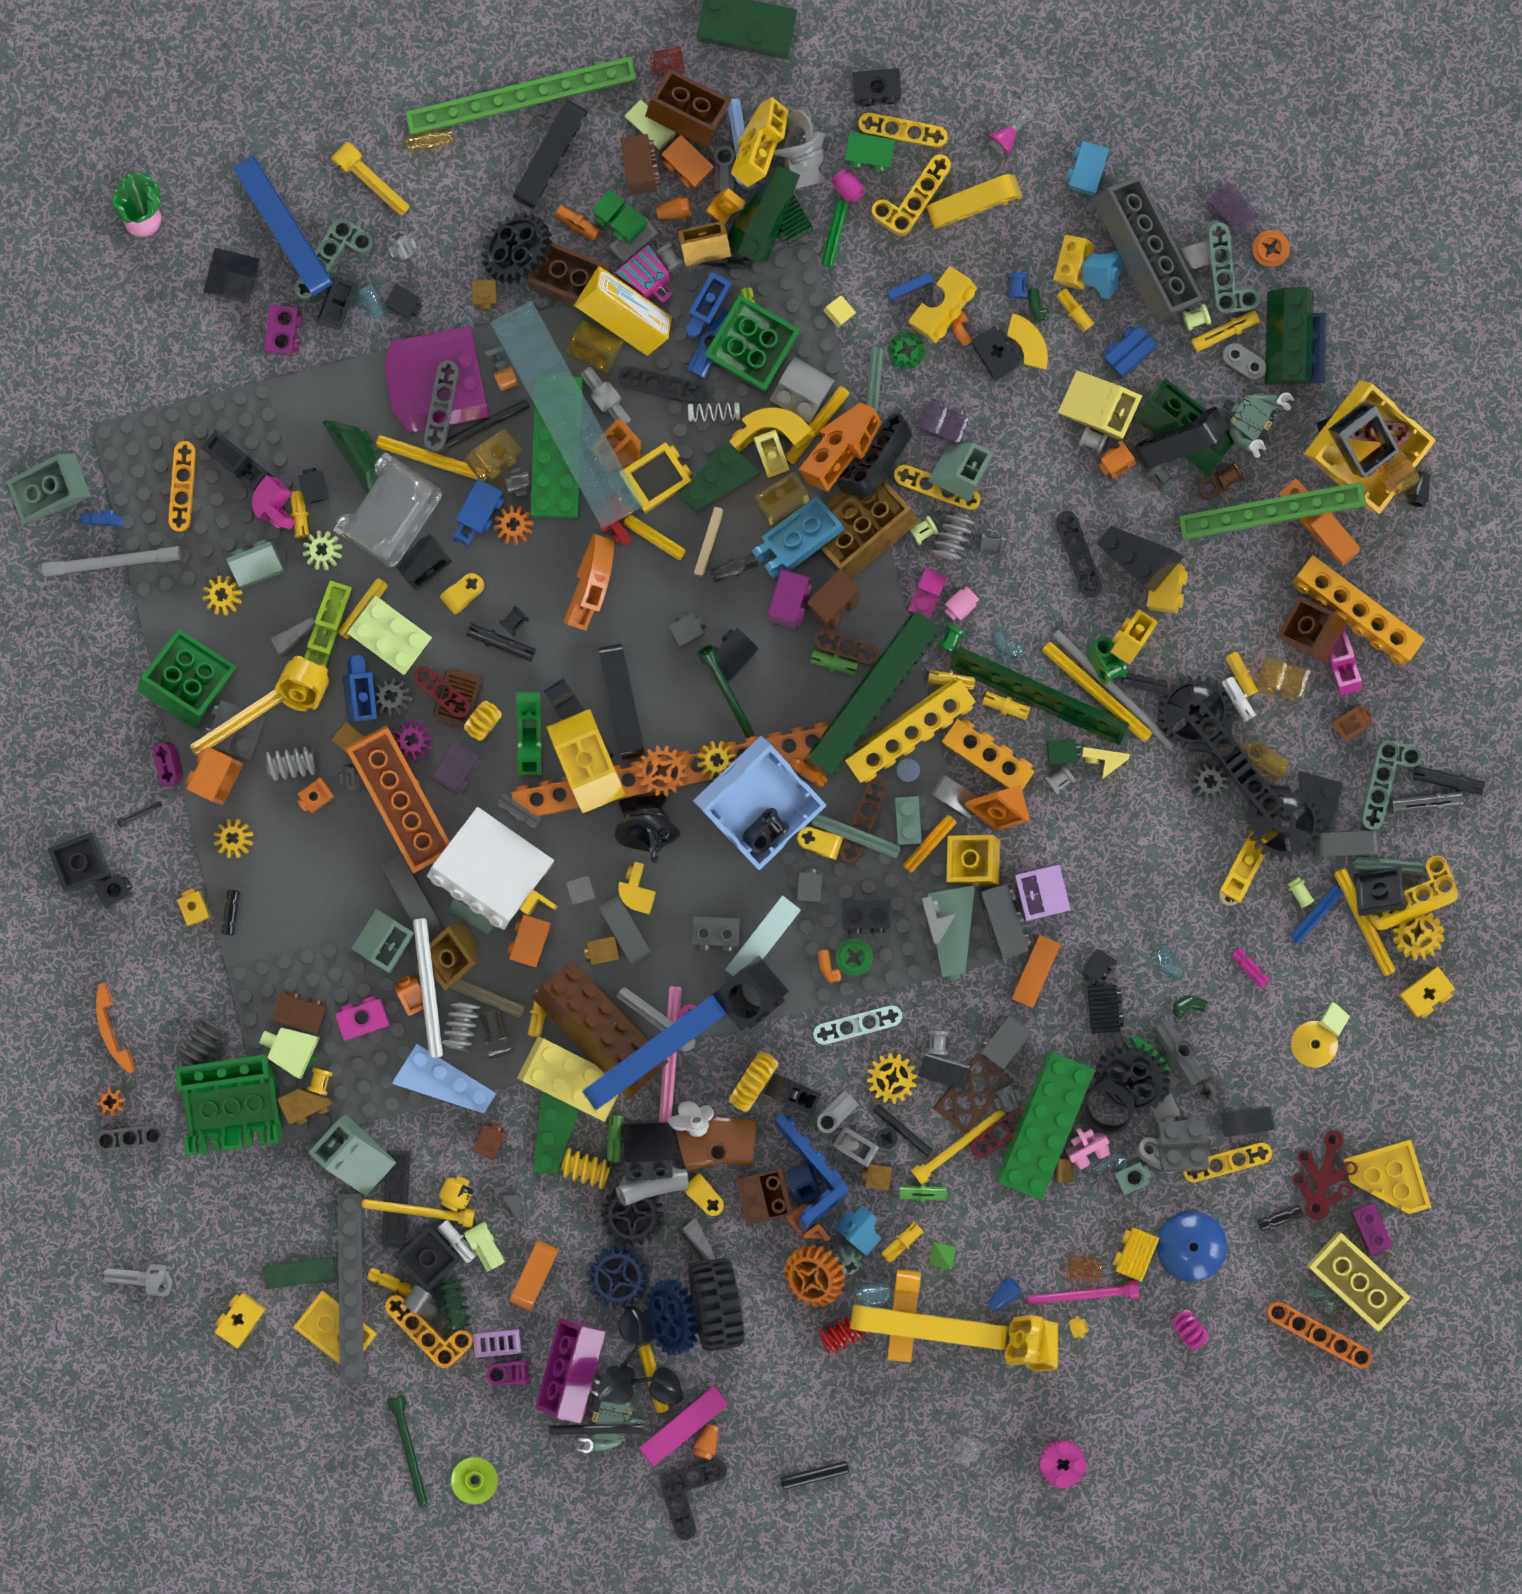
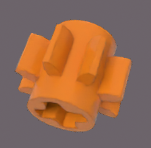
M108 1087L107 1094L99 1092V1096L102 1099L96 1105H102L104 1108L101 1112L102 1114L110 1111L111 1116H115L116 1109L124 1111L120 1105L121 1102H125L127 1099L120 1098L119 1095L122 1090L112 1093V1088ZM109 1095L117 1101L116 1104H113V1108L110 1105H106V1100L110 1098Z

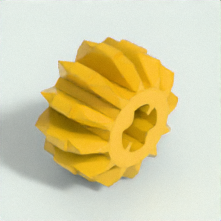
M217 576L218 584H215L210 579L208 582L212 588L204 587L203 589L206 593H210V595L203 597V601H211L207 604V609L210 610L215 607L214 614L218 615L222 608L225 616L229 613L228 607L235 612L237 609L233 603H242V600L236 598V596L243 594L242 590H235L238 587L237 582H233L230 585L231 577L229 576L226 577L224 583L222 577ZM222 590H225L228 598L226 600L223 598L221 602L217 594L219 592L223 593Z
M484 701L466 721L464 729L472 738L481 741L495 727L502 713L494 704Z
M711 741L712 750H709L704 745L702 749L707 754L699 753L697 756L700 759H705V762H700L697 765L698 767L707 766L702 771V775L705 776L711 771L710 780H714L715 773L720 775L732 764L729 760L737 758L736 754L727 755L732 750L731 746L722 750L724 746L723 741H720L719 748H716L715 742ZM716 754L721 755L720 758L724 761L722 765L719 764V767H714V763L710 761L711 757L715 758Z
M227 819L228 828L223 824H219L218 827L223 832H214V836L221 837V840H216L214 845L222 844L223 846L218 852L222 854L227 850V858L232 857L233 851L236 858H240V849L247 854L249 850L245 847V844L253 845L252 841L247 840V837L253 836V832L245 833L249 825L244 824L240 828L241 820L236 819L233 827L231 819ZM230 834L239 835L237 837L239 839L237 844L228 842V840H231V838H228Z

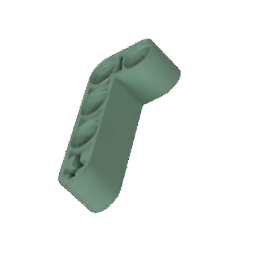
M338 219L332 224L315 251L329 275L347 247L360 255L369 254L374 247V242L366 231L345 219ZM347 226L349 232L345 236L337 235L338 228ZM361 238H366L369 240L368 246L362 249L358 248L357 241ZM327 246H335L336 253L334 255H325V248ZM299 277L294 286L296 295L305 302L313 300L316 295L313 296L311 292H305L302 295L303 292L300 288L302 286L306 287L301 277Z
M1219 220L1210 221L1205 228L1213 305L1223 313L1254 309L1260 302L1257 291L1249 286L1235 287L1229 228ZM1217 226L1222 229L1218 237L1219 241L1224 242V244L1218 243L1217 236L1212 234L1213 231H1216ZM1219 249H1224V258L1216 261L1214 257L1215 252ZM1222 272H1226V282L1218 284L1217 276ZM1251 292L1253 295L1252 301L1244 304L1242 301L1243 295ZM1228 295L1230 298L1229 304L1221 307L1219 304L1220 298Z
M1385 741L1378 745L1360 817V823L1364 829L1373 831L1382 826L1396 765L1412 768L1420 764L1422 753L1417 747L1394 741ZM1385 745L1393 749L1391 758H1386L1382 754V748ZM1407 751H1412L1416 755V760L1413 764L1405 760V753ZM1379 768L1385 769L1388 773L1385 781L1377 778L1376 774ZM1374 791H1379L1383 796L1380 804L1374 803L1371 799ZM1368 806L1381 808L1380 811H1375L1374 818L1377 819V823L1372 824V826L1366 820V817L1371 816L1373 809H1368Z

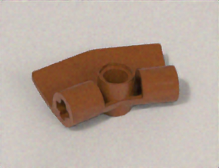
M712 1117L709 1120L707 1132L702 1136H692L687 1130H675L687 1172L717 1163L752 1166L757 1122ZM716 1145L722 1146L725 1150L724 1156L720 1159L714 1158L711 1154L712 1148Z

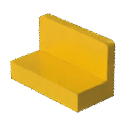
M532 890L520 910L527 915H531L540 900L554 910L558 906Z

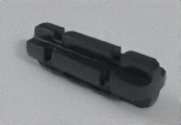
M1127 673L1122 677L1121 681L1123 686L1131 687L1132 685L1136 689L1150 692L1156 690V693L1165 694L1164 691L1167 690L1168 682L1158 679V681H1155V678L1141 675L1135 677L1132 673Z
M228 890L226 894L228 901L227 903L225 902L223 921L225 922L221 930L223 935L233 936L235 933L234 923H236L238 912L237 901H239L240 892L237 890Z
M1300 1205L1290 1207V1210L1285 1209L1269 1215L1268 1218L1258 1219V1226L1261 1231L1271 1229V1226L1276 1227L1292 1221L1291 1219L1293 1218L1296 1220L1303 1217V1211Z

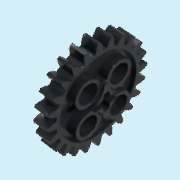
M525 212L520 217L517 213H514L512 220L507 216L506 223L502 224L499 221V228L491 229L494 234L486 236L489 243L483 244L487 251L481 253L485 258L482 261L486 266L485 270L495 280L498 279L501 283L506 281L509 285L512 284L513 280L519 284L521 277L527 281L529 273L536 275L535 269L537 267L543 268L541 261H548L545 253L552 251L548 246L553 243L549 238L552 236V233L548 230L549 227L539 217H535L532 213L528 216Z
M1123 1042L1122 1049L1114 1045L1113 1052L1107 1049L1105 1056H1100L1093 1078L1096 1079L1095 1084L1114 1081L1115 1084L1123 1087L1131 1095L1136 1113L1140 1115L1142 1109L1149 1113L1151 1106L1157 1108L1159 1102L1164 1101V1095H1167L1169 1090L1167 1086L1170 1084V1079L1167 1077L1170 1071L1164 1070L1166 1062L1159 1063L1160 1054L1152 1055L1153 1048L1147 1052L1145 1051V1044L1138 1049L1135 1042H1133L1131 1048H1128L1126 1042ZM1141 1064L1145 1069H1140L1136 1065ZM1113 1068H1120L1123 1072H1116ZM1146 1085L1150 1090H1145L1141 1086ZM1098 1091V1096L1105 1095L1103 1103L1112 1102L1110 1109L1118 1106L1120 1114L1124 1109H1127L1124 1101L1116 1094L1109 1091Z

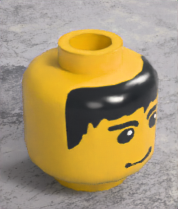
M457 1175L456 1179L447 1178L439 1193V1198L442 1200L441 1204L455 1212L458 1209H465L473 1195V1189L468 1186L470 1181Z

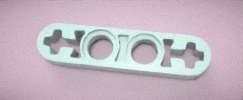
M886 1006L826 1022L814 1029L813 1036L816 1042L824 1045L898 1025L902 1019V1012L896 1006ZM889 1009L898 1013L894 1023L887 1019L883 1021L884 1026H879V1018L876 1012L881 1011V1016L887 1015ZM867 1015L873 1016L876 1020L875 1026L871 1029L865 1028L862 1024L863 1018ZM844 1021H848L853 1025V1031L849 1035H844L840 1032V1024ZM836 1023V1031L839 1038L834 1039V1034L828 1035V1040L826 1041L817 1037V1033H820V1028L824 1027L826 1031L832 1030L831 1024Z

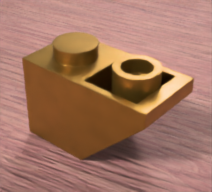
M297 1089L277 1099L289 1125L295 1123L296 1126L308 1122L309 1115L317 1113L320 1116L330 1111L329 1106L334 1104L332 1099L304 1089Z

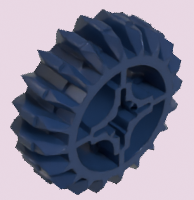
M623 1245L620 1246L619 1252H616L615 1246H611V1254H608L606 1249H602L603 1258L597 1254L594 1256L598 1264L590 1262L589 1266L594 1268L595 1271H587V1276H594V1280L587 1281V1285L595 1284V1288H592L590 1293L594 1294L598 1291L599 1295L595 1300L599 1301L604 1297L606 1300L603 1306L606 1307L609 1301H613L612 1308L616 1309L617 1302H621L622 1309H625L626 1300L633 1306L635 1304L633 1296L638 1300L642 1299L638 1291H647V1288L641 1285L642 1283L650 1282V1279L643 1278V1275L649 1274L650 1271L649 1269H641L647 1263L645 1260L640 1263L637 1262L641 1256L640 1253H637L633 1258L630 1256L633 1252L632 1248H629L626 1254L623 1253ZM612 1258H623L617 1269L602 1266ZM629 1262L634 1265L637 1271V1282L626 1274ZM622 1266H624L622 1276H625L624 1280L626 1281H619L615 1288H612L614 1278H612L611 1274H617ZM599 1272L610 1280L611 1284L607 1293L599 1283ZM621 1285L634 1288L631 1293L625 1296H613L616 1289Z

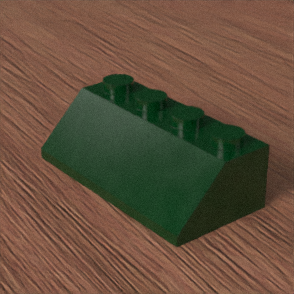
M1284 287L1267 291L1265 384H1312L1314 291L1309 287Z
M1165 379L1135 419L1142 426L1158 435L1194 422L1206 409ZM1229 429L1214 445L1183 457L1193 463L1199 470L1209 475L1234 443L1229 434Z

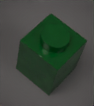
M1076 739L1047 741L1049 766L1077 763L1078 758L1082 757L1081 745L1076 744Z

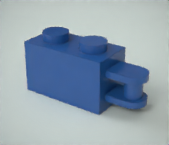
M713 272L710 273L689 311L691 320L686 330L690 338H697L705 325L710 328L732 289L730 281Z
M477 479L456 518L460 526L453 541L456 542L458 540L465 544L464 547L468 548L476 533L482 535L484 531L488 532L494 522L491 518L495 510L499 512L505 502V499L502 498L503 492ZM464 527L472 530L470 535L462 532Z
M350 656L347 660L348 675L342 676L347 722L377 719L372 672L366 673L365 661L362 656Z

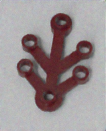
M1329 1131L1324 1137L1327 1149L1321 1172L1313 1161V1155L1309 1150H1302L1298 1153L1299 1162L1305 1164L1317 1184L1316 1195L1307 1184L1308 1179L1305 1174H1294L1292 1182L1300 1188L1308 1201L1305 1207L1306 1213L1313 1220L1324 1219L1328 1215L1331 1205L1343 1198L1351 1197L1353 1193L1350 1185L1342 1184L1338 1187L1337 1192L1325 1198L1327 1188L1345 1177L1355 1175L1358 1172V1165L1353 1161H1348L1343 1165V1168L1331 1175L1336 1150L1344 1144V1136L1339 1131ZM1332 1135L1337 1137L1335 1144H1331L1329 1141ZM1305 1152L1309 1154V1159L1306 1162L1301 1159V1155ZM1349 1164L1354 1165L1355 1169L1352 1173L1347 1171ZM1299 1175L1304 1178L1302 1184L1296 1183V1177ZM1343 1187L1349 1189V1193L1346 1196L1341 1193ZM1315 1204H1319L1321 1207L1318 1213H1315L1313 1210Z

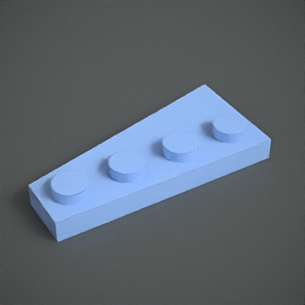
M416 1044L392 1082L394 1085L483 1114L497 1094L439 1057L431 1058L429 1051L419 1044Z

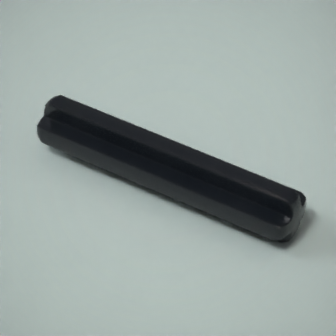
M842 1461L781 1477L782 1488L786 1490L845 1475L850 1470L847 1461Z

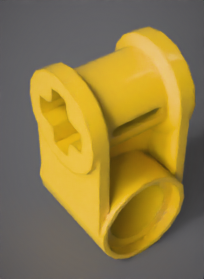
M469 573L440 595V599L456 615L483 591L484 581L477 574ZM470 579L473 581L478 580L475 590L472 588L468 589L470 586L468 581Z
M806 827L799 831L797 843L800 847L829 859H837L843 837L812 827ZM810 832L814 841L805 844V839L801 837Z
M700 1173L696 1174L688 1182V1190H683L708 1215H719L724 1209L722 1198ZM710 1199L712 1201H719V1203L717 1204V1207L719 1208L718 1211H709L707 1209L709 1207L708 1201Z

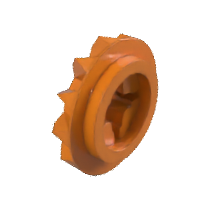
M1267 230L1255 238L1252 250L1254 258L1260 265L1271 268L1280 266L1287 259L1290 246L1287 238L1281 232ZM1276 240L1277 242L1275 244L1276 246L1274 249L1277 250L1279 254H1275L1272 252L1270 255L1266 257L1265 255L1267 254V249L1263 244H1267L1270 246L1271 243H1273Z

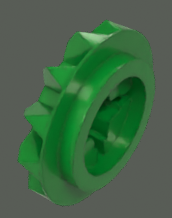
M911 332L899 333L892 338L888 347V355L895 366L901 369H912L923 361L925 345L918 335ZM902 341H904L908 347L916 346V348H914L910 352V360L905 353L897 354L903 349Z
M848 939L836 951L837 966L847 975H862L872 965V950L863 940ZM848 948L854 953L863 951L858 958L861 966L854 961L848 964L845 963L850 958Z

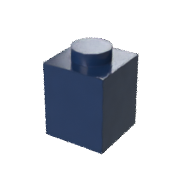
M804 1162L786 1171L791 1190L800 1204L821 1195L817 1177L808 1162Z

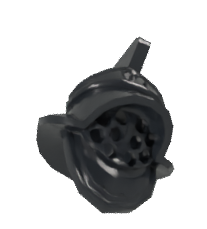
M660 794L659 796L651 795L621 799L619 806L624 820L616 826L614 834L616 840L625 847L651 852V862L657 863L659 858L657 856L658 851L674 842L681 833L676 826L669 822L667 813L662 809L667 800L666 796Z

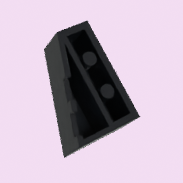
M1110 526L1096 543L1142 585L1153 592L1184 557L1171 548Z

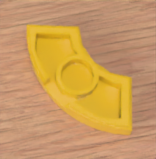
M1012 313L1007 337L1015 340L1021 347L1024 355L1023 365L1046 370L1048 354L1041 333L1030 321Z

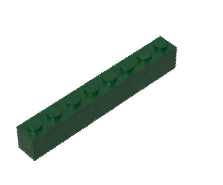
M918 610L910 614L804 758L808 764L825 777L832 773L834 775L837 774L843 766V763H841L845 755L850 756L857 747L854 744L859 737L863 738L869 731L870 726L868 724L872 719L876 720L883 712L884 708L881 706L886 700L890 701L897 692L895 689L899 682L903 683L911 673L909 671L913 663L916 665L924 656L922 650L926 645L930 646L937 638L935 633L939 629L937 625Z

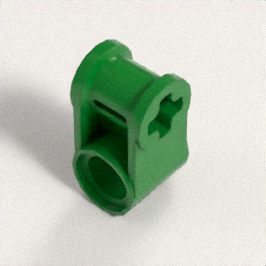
M1105 636L1099 637L1089 645L1086 654L1096 671L1098 679L1103 684H1108L1111 679L1117 676H1125L1127 674V667L1123 660L1110 652L1114 647V643ZM1098 647L1103 650V653L1098 650Z

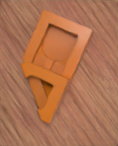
M805 1203L793 1209V1215L785 1216L799 1236L821 1239L823 1241L830 1240V1237L818 1221L804 1233L797 1227L800 1221L799 1216L807 1207Z

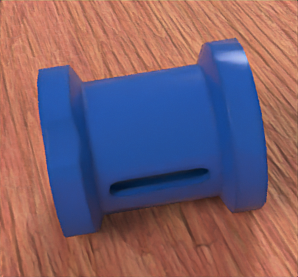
M1007 274L1009 279L1007 298H1027L1026 278H1028V274Z

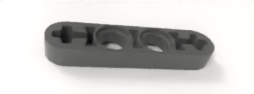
M445 360L439 364L424 434L425 446L432 451H439L444 448L459 379V368L450 360ZM448 365H451V369L454 370V374H450L448 378L449 382H453L452 386L446 383L439 384L440 380L445 381L446 374L442 371L447 369ZM442 388H447L450 391V397L446 401H441L438 398V391ZM437 411H443L446 415L445 421L441 424H437L433 420V415ZM431 426L444 428L443 432L438 430L437 437L441 439V442L436 443L435 446H432V443L429 441V438H433L435 435V430L431 429Z

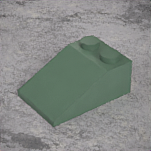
M58 454L6 481L22 524L69 508L91 497L76 454Z

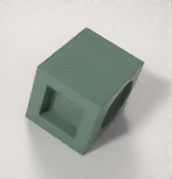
M1141 1162L1114 1172L1123 1195L1149 1185L1148 1179L1152 1177L1147 1165L1142 1166ZM1131 1171H1137L1140 1174V1180L1136 1184L1128 1182L1127 1177Z

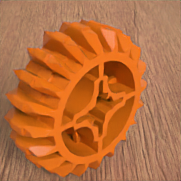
M815 1244L809 1247L807 1245L802 1246L788 1257L787 1264L784 1266L786 1273L783 1278L789 1280L785 1287H791L790 1295L796 1294L798 1296L797 1301L803 1299L805 1306L812 1303L814 1308L819 1305L823 1307L828 1303L834 1302L837 1299L836 1297L842 1293V1288L846 1283L843 1281L846 1274L841 1272L844 1265L837 1263L839 1257L833 1258L831 1256L832 1250L825 1252L824 1246H820L818 1249Z

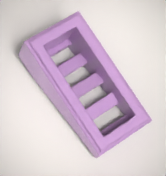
M520 1329L473 1334L475 1358L522 1353ZM511 1335L513 1337V1349H509L508 1336ZM500 1336H503L504 1350H500ZM489 1337H494L495 1351H491ZM480 1338H485L486 1352L481 1351Z

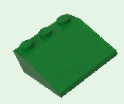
M739 295L704 356L749 385L766 393L799 337L801 329Z
M178 629L142 675L136 691L195 729L208 713L237 669V666Z

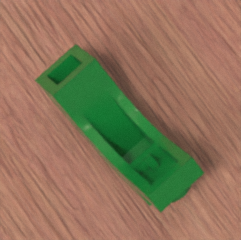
M516 692L518 775H542V708L540 692Z

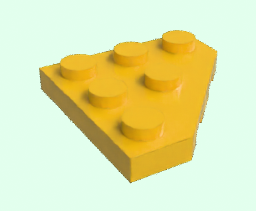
M1410 1139L1342 1159L1344 1164L1348 1161H1353L1358 1165V1172L1355 1175H1349L1348 1180L1359 1188L1407 1214L1431 1208ZM1349 1164L1347 1171L1352 1173L1355 1168L1353 1164Z

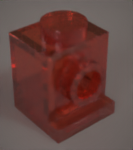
M681 46L653 52L654 58H650L652 72L657 71L658 77H664L669 69L679 74L685 73ZM665 57H669L671 63L666 65L662 60Z

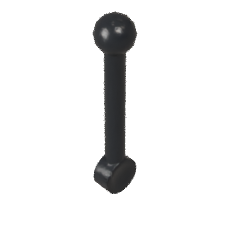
M161 801L126 818H119L117 824L123 827L126 825V822L163 805Z

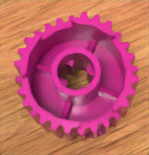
M1060 1439L1059 1442L1055 1440L1054 1443L1050 1442V1445L1046 1444V1449L1043 1448V1453H1040L1041 1457L1038 1463L1039 1470L1045 1481H1048L1054 1487L1057 1486L1063 1489L1070 1488V1485L1075 1486V1482L1079 1483V1479H1083L1082 1475H1085L1087 1469L1086 1457L1081 1448L1077 1447L1076 1443L1073 1444L1072 1441L1068 1442L1067 1439L1064 1441ZM1061 1458L1063 1461L1068 1459L1069 1462L1066 1463L1068 1466L1065 1469L1062 1467L1058 1469L1056 1467L1059 1465L1058 1459Z

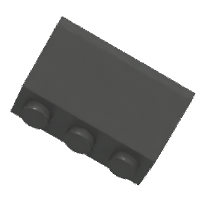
M1005 884L980 892L1001 960L1029 951L1028 946L1031 945L1028 932L1023 933L1020 924L1024 923L1021 911H1016L1013 902L1017 901L1013 887L1008 888V885Z

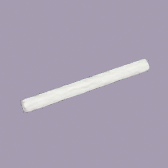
M419 918L413 921L429 1056L437 1058L443 1055L428 927L426 918Z

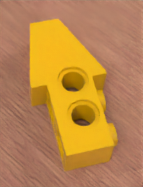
M773 97L759 105L737 142L740 149L731 174L746 187L751 186L766 176L776 145L785 136L789 110Z

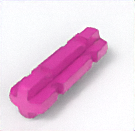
M1237 948L1231 954L1233 960L1236 963H1240L1239 966L1251 979H1255L1254 982L1260 988L1264 987L1270 981L1269 978L1260 972L1261 969L1249 957L1245 956L1246 953L1241 948Z

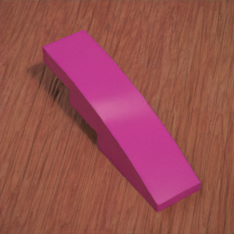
M715 1386L711 1387L638 1448L639 1451L654 1467L728 1405V1402Z

